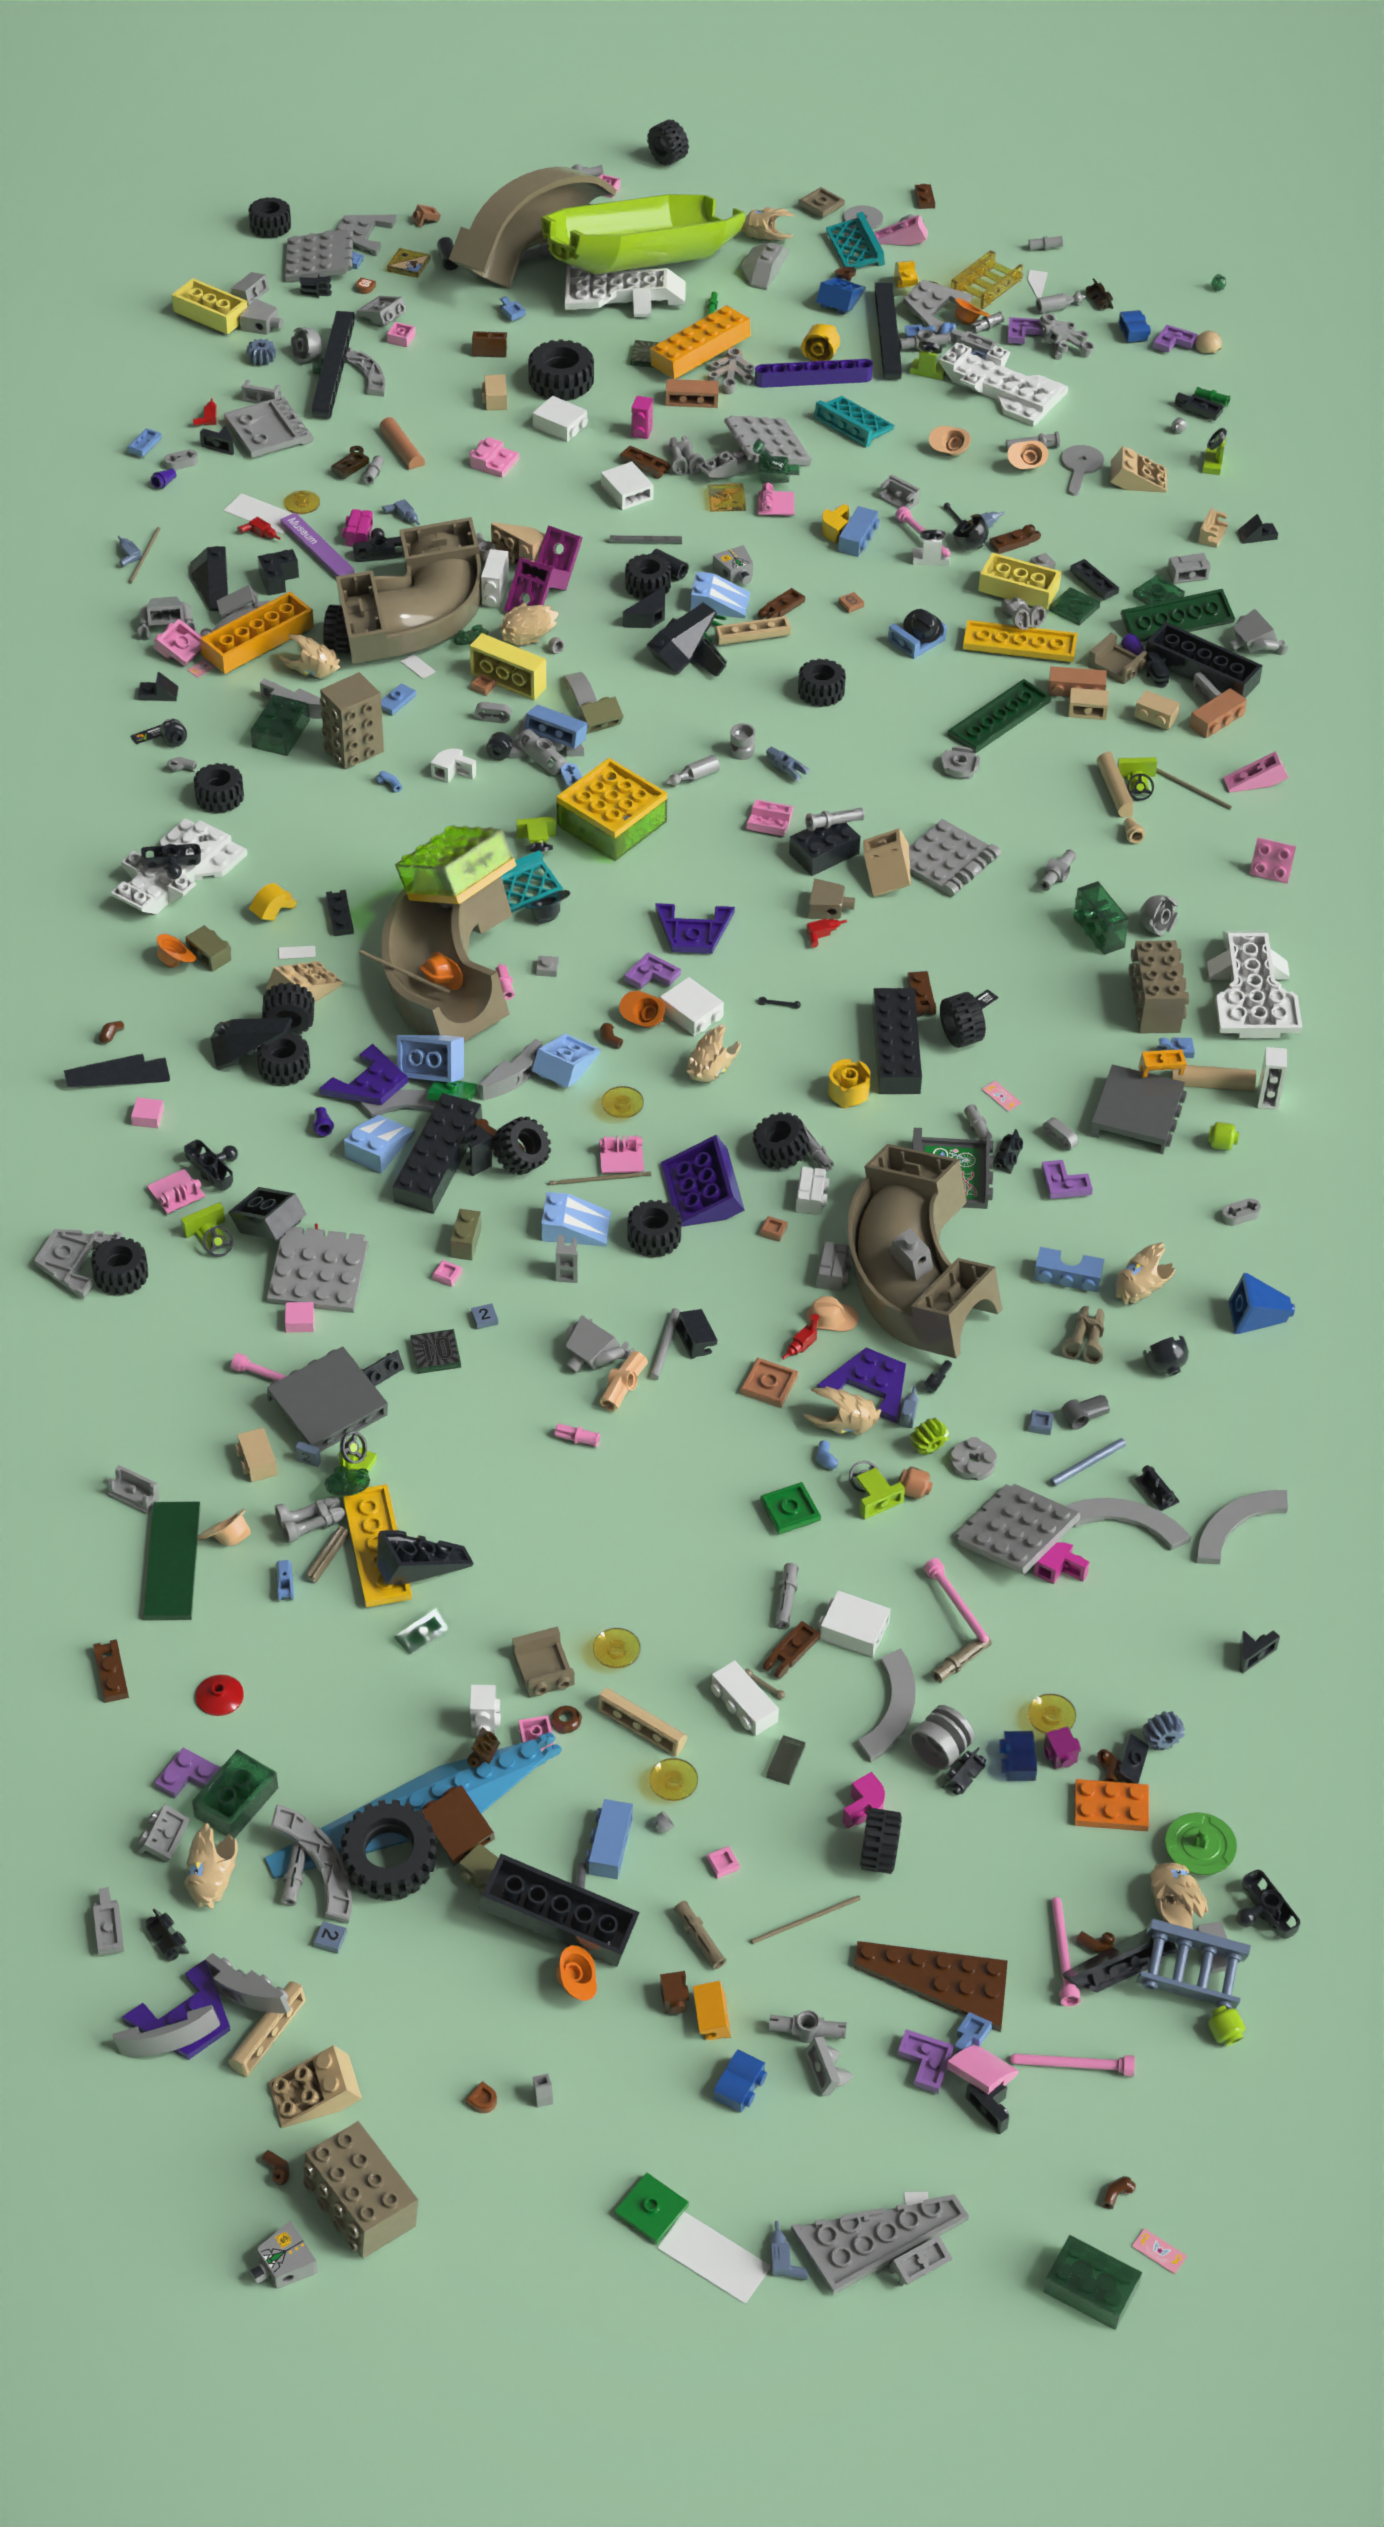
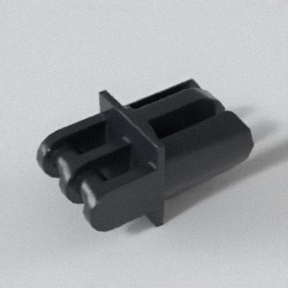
M318 274V278H299L301 294L317 295L318 298L319 296L332 295L330 290L332 288L330 284L331 278L320 277V274Z
M1151 651L1148 654L1146 677L1151 676L1157 686L1164 688L1169 683L1170 671L1165 665L1166 658L1161 659L1157 652Z

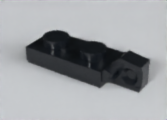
M1178 393L1174 403L1180 408L1214 421L1222 414L1224 408L1222 405L1194 394L1187 396Z

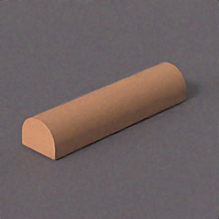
M387 417L383 419L379 426L380 432L407 468L410 470L424 466L425 459L394 418Z

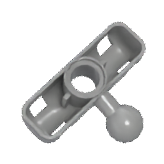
M530 729L521 732L517 745L552 775L560 774L561 767L566 765V759L558 752L562 751L565 745L541 738ZM527 739L526 745L523 746L521 741ZM550 759L555 762L552 768L548 767Z

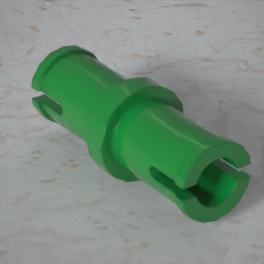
M1197 387L1194 393L1196 396L1225 407L1230 403V396L1217 393L1216 390L1209 391Z

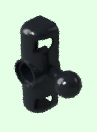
M375 528L371 531V540L353 544L356 562L384 560L386 558L402 556V552L397 553L395 551V547L401 546L400 536L386 538L381 528ZM366 551V557H359V552Z
M167 844L165 846L141 848V863L144 868L163 867L166 870L167 876L174 880L178 879L182 874L180 866L198 865L201 862V850L198 844ZM192 848L194 855H186V850ZM153 851L154 857L146 858V852Z
M198 1139L184 1146L186 1158L191 1160V1163L200 1171V1176L204 1180L215 1184L219 1190H226L232 1185L233 1172L222 1161L233 1162L238 1157L236 1147L228 1145L223 1148L221 1153L214 1154ZM202 1147H204V1149H205L206 1152L203 1153V1154H200L201 1151H202Z
M1259 1869L1246 1874L1242 1881V1888L1245 1891L1247 1890L1249 1898L1256 1906L1251 1909L1246 1907L1240 1909L1236 1915L1238 1924L1246 1928L1251 1927L1255 1923L1256 1917L1259 1916L1263 1920L1268 1921L1272 1928H1276L1278 1936L1288 1939L1295 1935L1300 1926V1919L1266 1874ZM1262 1878L1267 1883L1265 1890H1261L1258 1886ZM1293 1916L1296 1925L1290 1928L1286 1922Z

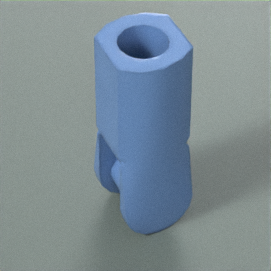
M289 1560L278 1561L276 1563L279 1601L282 1598L291 1597L292 1600L294 1599L292 1563Z

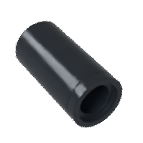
M449 237L439 239L437 248L443 267L446 270H454L459 265L449 260L454 246L452 239Z
M655 549L651 553L665 558L670 563L671 576L679 580L686 576L689 569L688 563L659 549Z

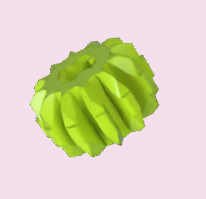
M936 1417L927 1419L925 1422L920 1423L918 1427H915V1431L910 1435V1441L914 1449L923 1456L932 1454L934 1451L939 1450L941 1446H944V1442L949 1438V1431L945 1424Z

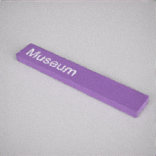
M297 513L280 519L281 525L335 577L355 573L354 568Z

